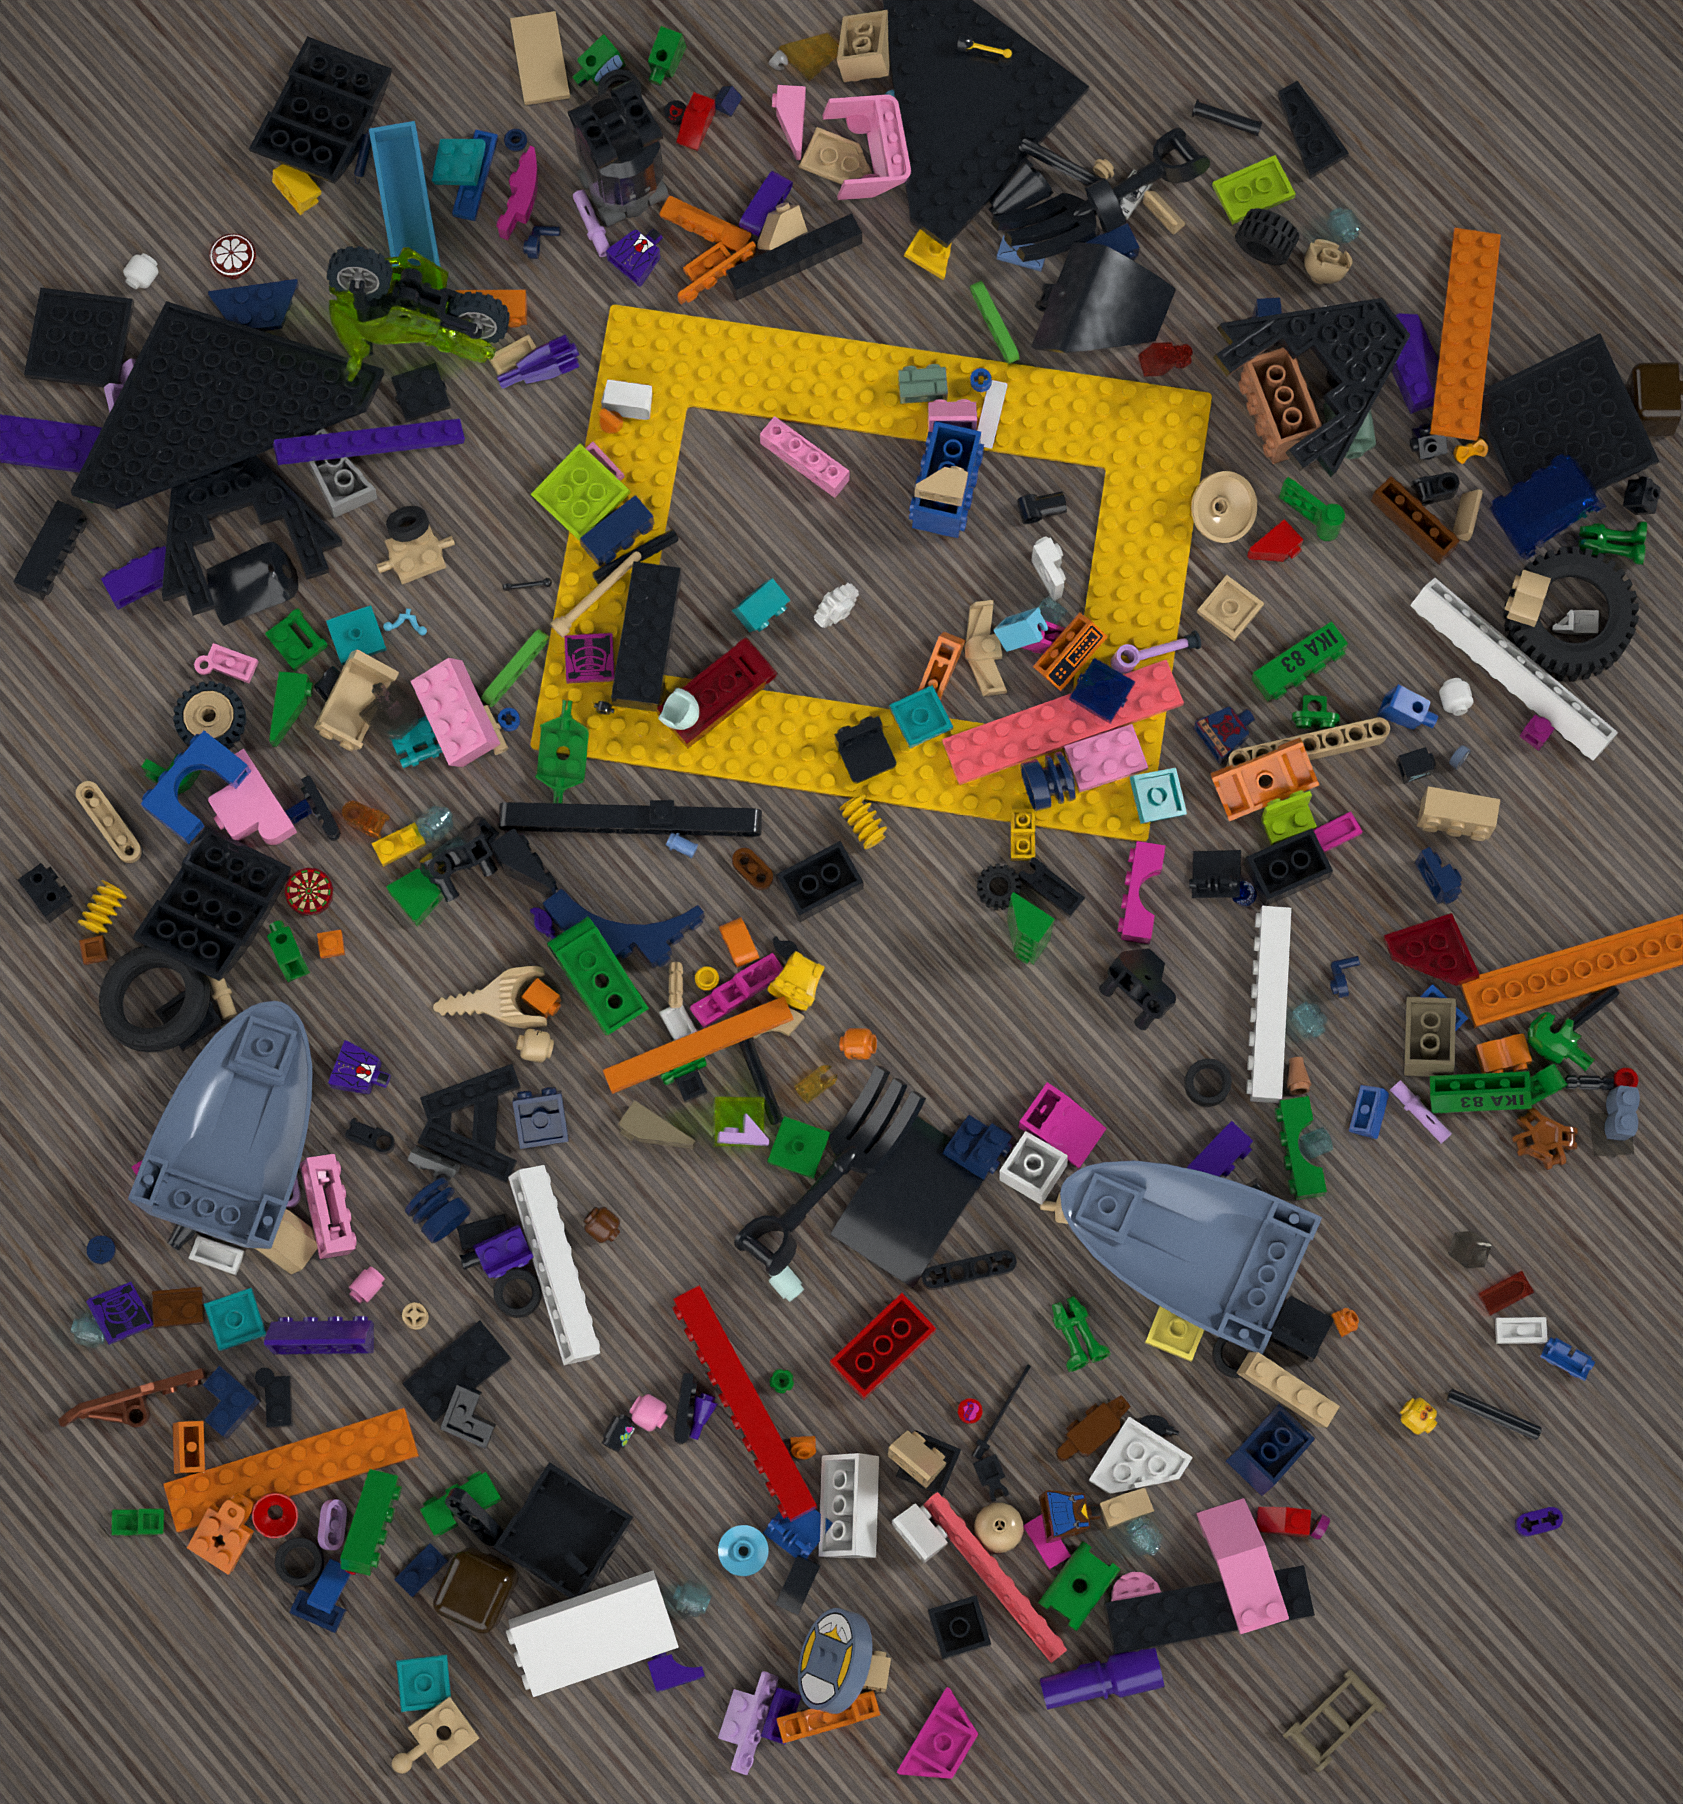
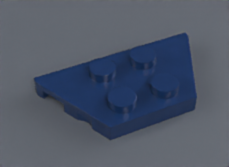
M298 279L213 290L208 291V295L224 319L261 331L283 329L286 314L291 308L292 298L295 290L298 289L299 283Z

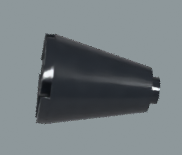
M1026 157L1020 160L989 201L991 207L988 209L993 216L1022 211L1050 197L1054 193L1039 171L1032 168L1033 164Z

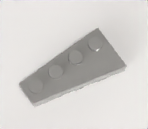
M321 429L306 436L327 434V432ZM348 457L307 462L334 518L377 499L374 486L365 479L361 471L352 464Z

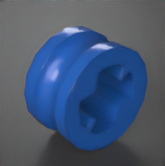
M979 368L972 372L970 376L972 388L977 392L989 390L992 385L989 371ZM979 376H984L983 384H978Z
M505 708L500 711L498 722L504 731L510 732L519 727L520 717L515 709ZM506 715H512L515 722L511 721L512 724L507 725L503 718H507Z

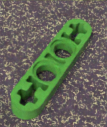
M982 281L970 285L973 299L1006 363L1011 364L1019 360L1017 348Z
M540 629L535 631L485 690L481 700L490 707L496 705L545 647L549 636Z

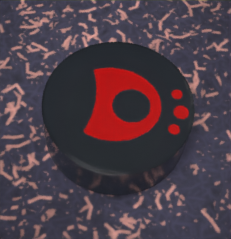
M679 100L670 101L664 109L666 120L673 125L681 124L687 108L686 105Z

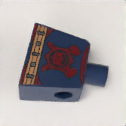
M1226 707L1195 722L1193 729L1217 762L1222 764L1233 751L1237 750L1248 739L1250 733L1246 726L1255 721L1248 709L1237 715L1231 707Z

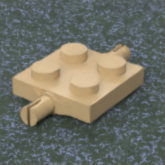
M429 525L428 530L418 539L408 542H399L392 538L385 540L389 551V560L376 564L380 574L393 569L398 574L401 583L405 584L446 568L442 557V549L453 546L455 543L452 535L438 541Z

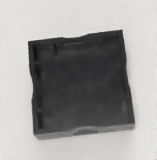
M549 1462L529 1492L524 1506L512 1518L493 1548L571 1599L588 1593L635 1519L632 1515L604 1497H600L578 1480ZM569 1551L589 1569L586 1575L584 1574L581 1577L565 1561L564 1556Z

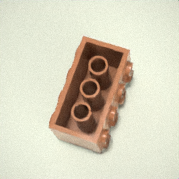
M1283 347L1259 355L1244 365L1241 379L1238 382L1239 389L1242 395L1246 394L1248 399L1246 403L1250 416L1254 415L1256 420L1255 430L1258 437L1262 436L1264 454L1266 458L1270 457L1272 464L1288 460L1290 458L1285 452L1322 426V422L1315 410L1314 401L1307 390L1306 381L1300 372L1297 358L1293 360Z

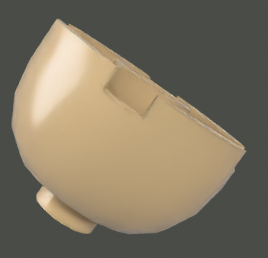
M1317 239L1314 243H1310L1305 253L1304 266L1314 282L1318 284L1337 283L1342 280L1352 265V258L1346 250L1344 254L1339 251V245L1336 243Z
M1003 1502L991 1503L983 1507L977 1514L974 1522L975 1536L980 1540L985 1550L993 1553H1004L1014 1549L1021 1541L1024 1532L1023 1519L1020 1513L1013 1506Z

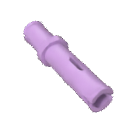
M579 190L573 194V199L588 230L587 236L589 240L593 241L599 257L607 256L606 250L610 248L605 236L606 231L600 225L585 190Z
M1401 1080L1390 1089L1405 1105L1404 1109L1406 1111L1409 1110L1441 1144L1452 1134L1420 1101L1419 1095L1415 1096Z

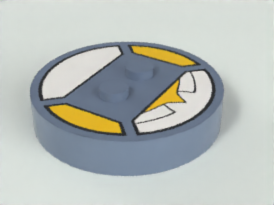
M832 1608L824 1612L811 1627L804 1641L798 1666L799 1691L808 1707L830 1714H838L850 1707L860 1694L867 1679L872 1659L871 1630L862 1615L840 1608Z

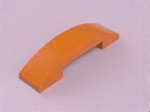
M873 1690L859 1694L850 1707L838 1714L808 1709L776 1718L784 1744L871 1719L881 1714Z

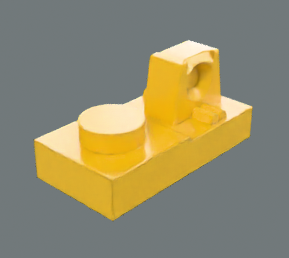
M415 822L372 843L383 867L426 845Z

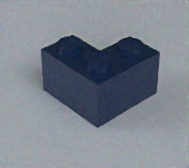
M220 1366L203 1384L221 1400L206 1417L205 1421L226 1439L233 1434L261 1402Z

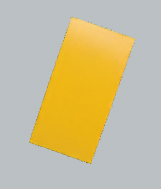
M1011 809V861H1030L1032 857H1035L1034 809Z

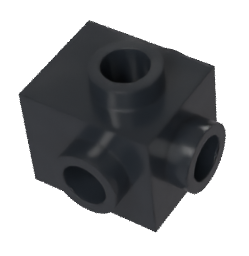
M1422 424L1418 428L1412 429V438L1409 439L1412 452L1418 455L1420 460H1430L1438 455L1448 453L1446 436L1430 434L1431 424Z
M1642 476L1638 479L1628 480L1622 506L1634 515L1655 514L1661 487L1655 484L1649 477Z

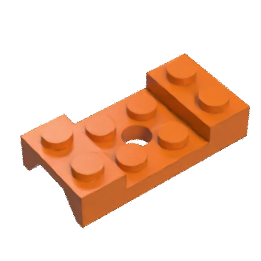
M1300 737L1279 745V749L1234 767L1232 764L1210 773L1229 821L1267 806L1268 802L1280 798L1282 801L1289 798L1294 792L1300 790L1304 792L1319 786ZM1261 776H1271L1272 782L1268 786H1261L1259 784Z

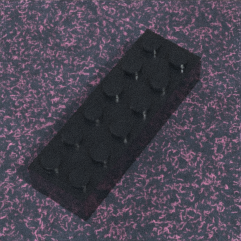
M633 561L612 688V706L657 712L656 708L662 703L682 579L681 568Z

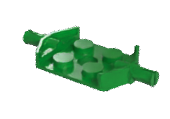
M562 700L560 717L540 725L541 735L537 775H535V778L553 789V803H563V793L566 789L585 781L589 729L573 718V715H571L573 701H568L567 703V700ZM561 746L567 747L570 751V756L566 760H561L557 756V750Z

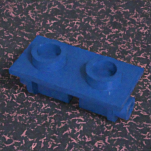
M1550 1337L1548 1342L1545 1343L1540 1357L1548 1363L1562 1368L1570 1375L1585 1381L1589 1370L1595 1364L1592 1357L1578 1349L1571 1355L1569 1351L1572 1346L1559 1340L1557 1337L1555 1339Z

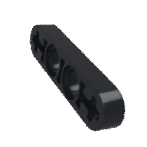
M1003 1250L931 1266L923 1272L922 1283L929 1290H938L1009 1274L1015 1269L1017 1259L1012 1252ZM1002 1256H1006L1008 1260L1012 1259L1009 1268L1005 1269L1004 1265L996 1266L997 1271L992 1272L993 1266L990 1258H995L994 1263L1002 1261ZM978 1261H984L988 1264L989 1269L985 1274H978L975 1271L974 1265ZM955 1266H959L964 1270V1277L959 1280L953 1279L950 1275V1270ZM941 1269H946V1277L949 1282L944 1283V1278L937 1279L935 1285H932V1282L927 1281L926 1278L929 1277L930 1272H934L935 1276L943 1275Z

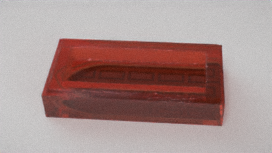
M1520 1271L1482 1291L1478 1296L1489 1316H1492L1533 1294L1534 1291L1523 1271Z

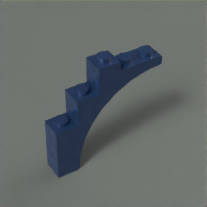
M560 889L542 903L545 911L562 932L588 916L598 928L617 960L630 956L634 951L633 948L636 947L653 969L656 966L662 967L668 963L672 955L669 945L671 943L675 945L684 938L683 934L689 929L693 931L700 927L705 918L704 911L697 905L684 914L663 922L645 925L623 924L606 920L590 913L574 902L563 889Z

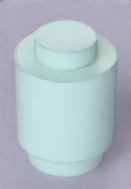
M788 1266L780 1274L771 1276L772 1278L769 1280V1283L783 1299L786 1298L789 1302L804 1290L801 1286L802 1282Z

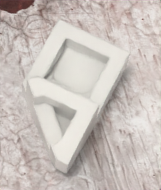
M1571 609L1566 617L1553 626V632L1598 636L1599 610L1573 611Z

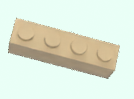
M1249 1352L1237 1371L1238 1375L1317 1427L1327 1428L1340 1407L1259 1352Z

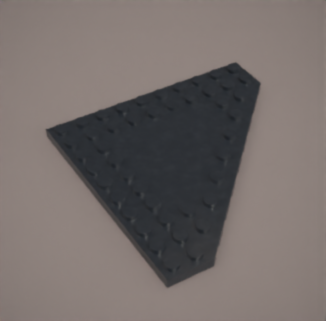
M882 0L883 10H888V45L894 98L899 103L911 173L905 182L909 220L943 247L947 248L995 195L1020 160L1030 156L1019 150L1021 141L1024 138H1028L1040 145L1088 92L1089 86L973 0ZM962 32L970 35L974 43L1001 50L1010 49L1012 55L1010 58H1005L1002 54L978 48H972L968 52L956 51L959 34Z
M166 301L71 489L72 496L109 508L119 509L273 449V442L276 439L306 436L367 412L385 374L384 369Z

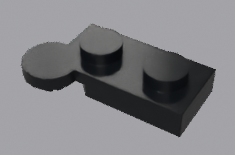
M260 1368L255 1374V1382L260 1387L265 1388L266 1427H292L291 1376L275 1377L271 1369Z

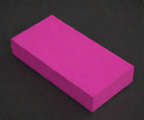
M1351 811L1314 830L1324 853L1361 835L1363 832Z
M1042 1514L1024 1525L1026 1533L1049 1570L1071 1557L1062 1540L1046 1543Z

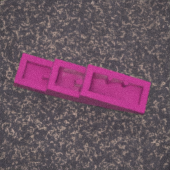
M771 953L735 974L733 979L714 989L710 995L693 1004L690 1010L702 1027L705 1028L767 988L781 973L783 966L775 955Z

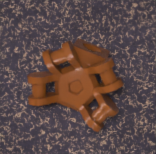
M1534 1107L1527 1109L1526 1115L1523 1117L1519 1116L1516 1119L1518 1125L1526 1131L1512 1137L1513 1143L1516 1142L1519 1149L1517 1151L1518 1156L1528 1154L1543 1161L1546 1170L1552 1169L1553 1165L1566 1164V1156L1563 1149H1577L1575 1135L1578 1134V1128L1564 1126L1543 1116ZM1535 1120L1538 1123L1533 1127L1530 1123ZM1562 1134L1565 1135V1141H1562ZM1531 1136L1534 1145L1528 1146L1526 1138ZM1555 1149L1556 1154L1552 1155L1548 1151Z

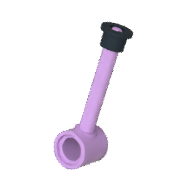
M1194 630L1191 634L1185 635L1183 639L1140 651L1133 645H1123L1112 656L1111 666L1115 672L1127 674L1133 670L1140 660L1183 648L1200 649L1201 639L1199 633ZM1121 656L1128 657L1130 663L1123 662Z

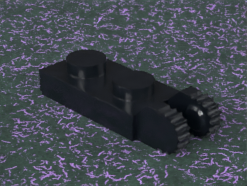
M307 775L301 779L304 786L300 789L306 800L312 799L315 804L312 811L318 821L323 819L322 828L327 838L335 841L341 836L340 829L311 776Z
M684 1373L681 1380L674 1428L675 1435L673 1436L675 1442L679 1445H683L689 1440L691 1430L686 1423L687 1420H692L694 1405H689L690 1396L696 1394L697 1380H693L694 1374Z

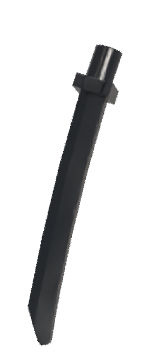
M1028 1364L983 1441L977 1440L976 1444L978 1445L972 1453L973 1457L980 1460L985 1451L989 1450L990 1445L987 1442L1031 1365Z

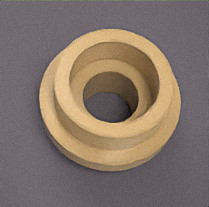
M1097 159L1095 161V166L1092 169L1096 175L1106 178V180L1114 176V167L1108 160Z

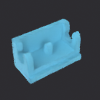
M1039 607L1006 617L993 630L1006 652L1040 642L1043 639L1037 625L1039 624L1043 631L1048 630V627L1040 614L1041 610Z

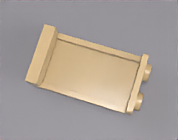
M358 649L352 651L314 726L315 729L320 731L319 735L329 740L334 738L341 742L340 746L346 750L361 749L363 746L361 742L390 683L396 680L399 672Z

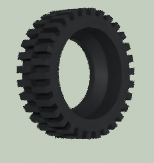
M1560 547L1556 554L1553 549L1549 550L1544 557L1541 554L1535 557L1533 563L1529 562L1523 570L1551 578L1550 583L1560 578L1574 577L1595 586L1604 595L1609 612L1607 624L1598 636L1583 643L1564 642L1552 636L1544 628L1539 617L1535 627L1508 619L1509 611L1504 610L1503 618L1507 619L1504 629L1505 631H1510L1507 639L1515 642L1516 647L1541 668L1545 669L1548 674L1556 673L1555 680L1562 681L1565 675L1569 676V681H1576L1580 675L1582 680L1590 678L1592 673L1594 676L1602 673L1604 668L1608 670L1621 657L1636 631L1635 626L1638 623L1639 616L1635 615L1639 611V603H1634L1637 598L1636 591H1629L1633 585L1631 580L1623 581L1626 573L1622 568L1617 572L1613 570L1616 562L1611 559L1608 564L1602 562L1605 555L1599 553L1596 558L1591 557L1593 550L1586 548L1583 554H1579L1580 547H1572L1570 553H1567L1566 547ZM1511 588L1509 595L1506 599L1505 606L1509 596L1514 597L1516 591L1515 589Z

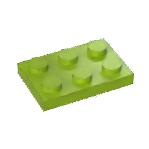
M1276 155L1212 183V187L1232 225L1242 221L1250 209L1260 208L1268 210L1295 198L1296 195Z

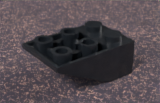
M515 828L490 843L493 856L507 876L549 898L556 893L558 887L554 877L549 871L544 872L545 868L542 865L541 858L536 852H530V843L522 832L518 834Z

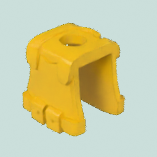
M795 951L778 977L770 983L767 992L774 996L775 999L784 996L788 1006L806 1011L808 1006H812L815 1000L816 987L825 966L817 964Z

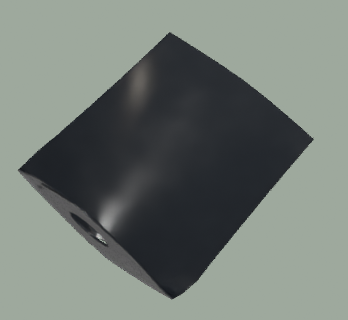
M275 542L263 543L207 569L208 587L216 608L214 610L223 626L288 601L298 591L297 570L289 556ZM269 564L273 565L274 572L268 570ZM283 564L287 565L290 569L291 578L284 574L282 570Z

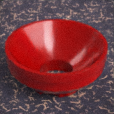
M267 1493L258 1499L253 1507V1525L265 1537H284L297 1524V1506L284 1493ZM273 1505H278L282 1508L283 1514L280 1518L273 1519L268 1515V1509Z

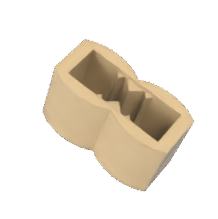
M1526 570L1522 571L1521 576L1516 575L1512 585V589L1516 590L1514 597L1509 596L1505 606V610L1509 611L1507 618L1535 627L1551 578Z

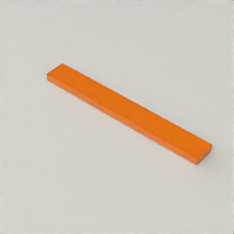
M783 996L604 1069L603 1073L612 1094L794 1019Z

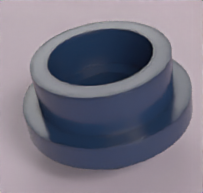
M520 129L509 130L504 137L505 146L513 152L523 150L527 145L526 134ZM519 139L520 142L514 144L512 140Z

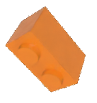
M204 1421L173 1423L174 1474L205 1472Z

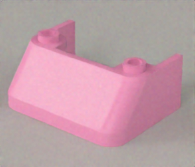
M874 95L829 99L822 115L823 120L846 118L847 127L851 132L867 134L874 174L864 175L861 179L844 180L837 195L838 200L873 198L906 182L911 173L899 103L896 98L891 95Z

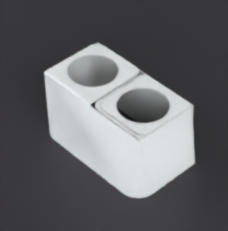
M607 379L601 401L602 409L606 408L608 411H616L622 417L648 420L650 419L653 396L652 386Z

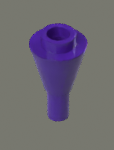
M706 1393L695 1396L694 1423L689 1435L690 1438L699 1439L703 1425L706 1424L718 1406V1403L714 1402L716 1397Z

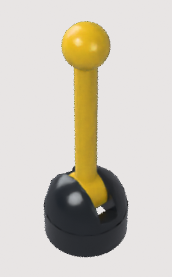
M962 32L959 34L956 51L968 52L972 48H978L1002 54L1005 58H1010L1012 55L1010 49L1001 50L974 43L970 35Z

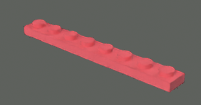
M938 1492L931 1496L923 1506L931 1514L932 1519L945 1531L950 1541L1052 1664L1067 1651L1061 1638L1055 1635L1047 1626L1046 1620L1033 1609L1029 1599L1022 1595L1015 1587L1014 1581L1001 1570L997 1560L987 1553L980 1540L966 1527L964 1520L951 1509L949 1502L944 1497H941Z

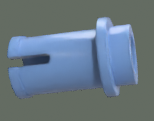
M678 832L677 834L671 833L666 843V846L670 847L669 850L672 851L674 849L692 859L698 844L680 837Z

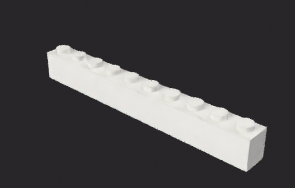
M1436 578L1431 580L1422 589L1410 605L1421 617H1424L1434 625L1437 631L1447 636L1456 647L1461 648L1475 663L1480 664L1493 678L1506 686L1510 693L1519 697L1529 709L1548 719L1552 726L1566 740L1572 742L1580 749L1583 755L1594 760L1617 735L1618 732Z

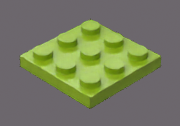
M579 443L531 495L580 541L583 535L607 518L631 491Z

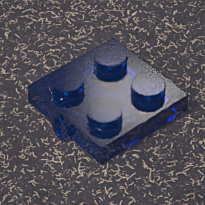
M1094 658L1084 674L1081 673L1077 680L1079 683L1069 700L1111 724L1120 708H1123L1128 701L1126 698L1133 689L1135 681Z

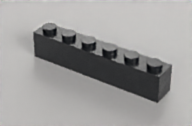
M851 213L726 270V282L736 301L861 245L862 231Z

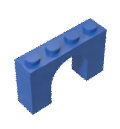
M204 730L201 734H196L191 739L190 747L184 753L181 752L177 755L172 768L160 775L158 778L159 783L153 790L149 789L143 795V801L141 802L142 807L188 845L203 829L204 825L200 819L179 803L178 788L181 781L194 771L208 770L214 772L233 788L237 789L251 772V769L244 761Z

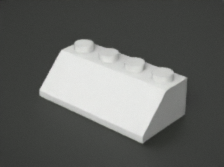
M861 1453L822 1456L821 1526L818 1557L876 1558L879 1456ZM827 1518L833 1524L825 1534V1523Z

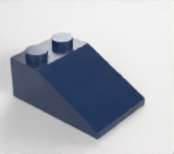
M1278 1404L1228 1457L1226 1462L1263 1496L1282 1478L1315 1438Z

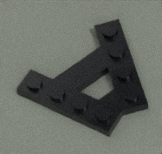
M513 1064L420 1097L428 1121L417 1143L507 1184L509 1181L508 1177L511 1176L517 1160L495 1151L498 1096L521 1088ZM474 1106L473 1135L471 1140L451 1131L452 1113Z

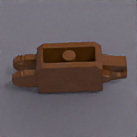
M1122 1395L1107 1404L1102 1403L1098 1406L1095 1403L1085 1412L1087 1415L1085 1419L1081 1422L1076 1419L1066 1428L1068 1433L1065 1435V1438L1067 1440L1057 1449L1056 1457L1060 1461L1066 1462L1077 1452L1083 1457L1091 1455L1120 1429L1119 1420L1131 1407Z

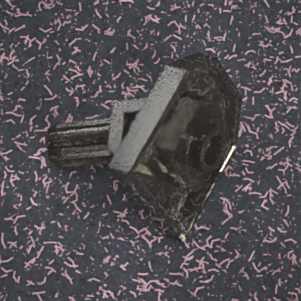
M381 682L373 684L371 692L376 699L359 713V716L384 740L402 739L419 724V705L395 683H392L387 689Z

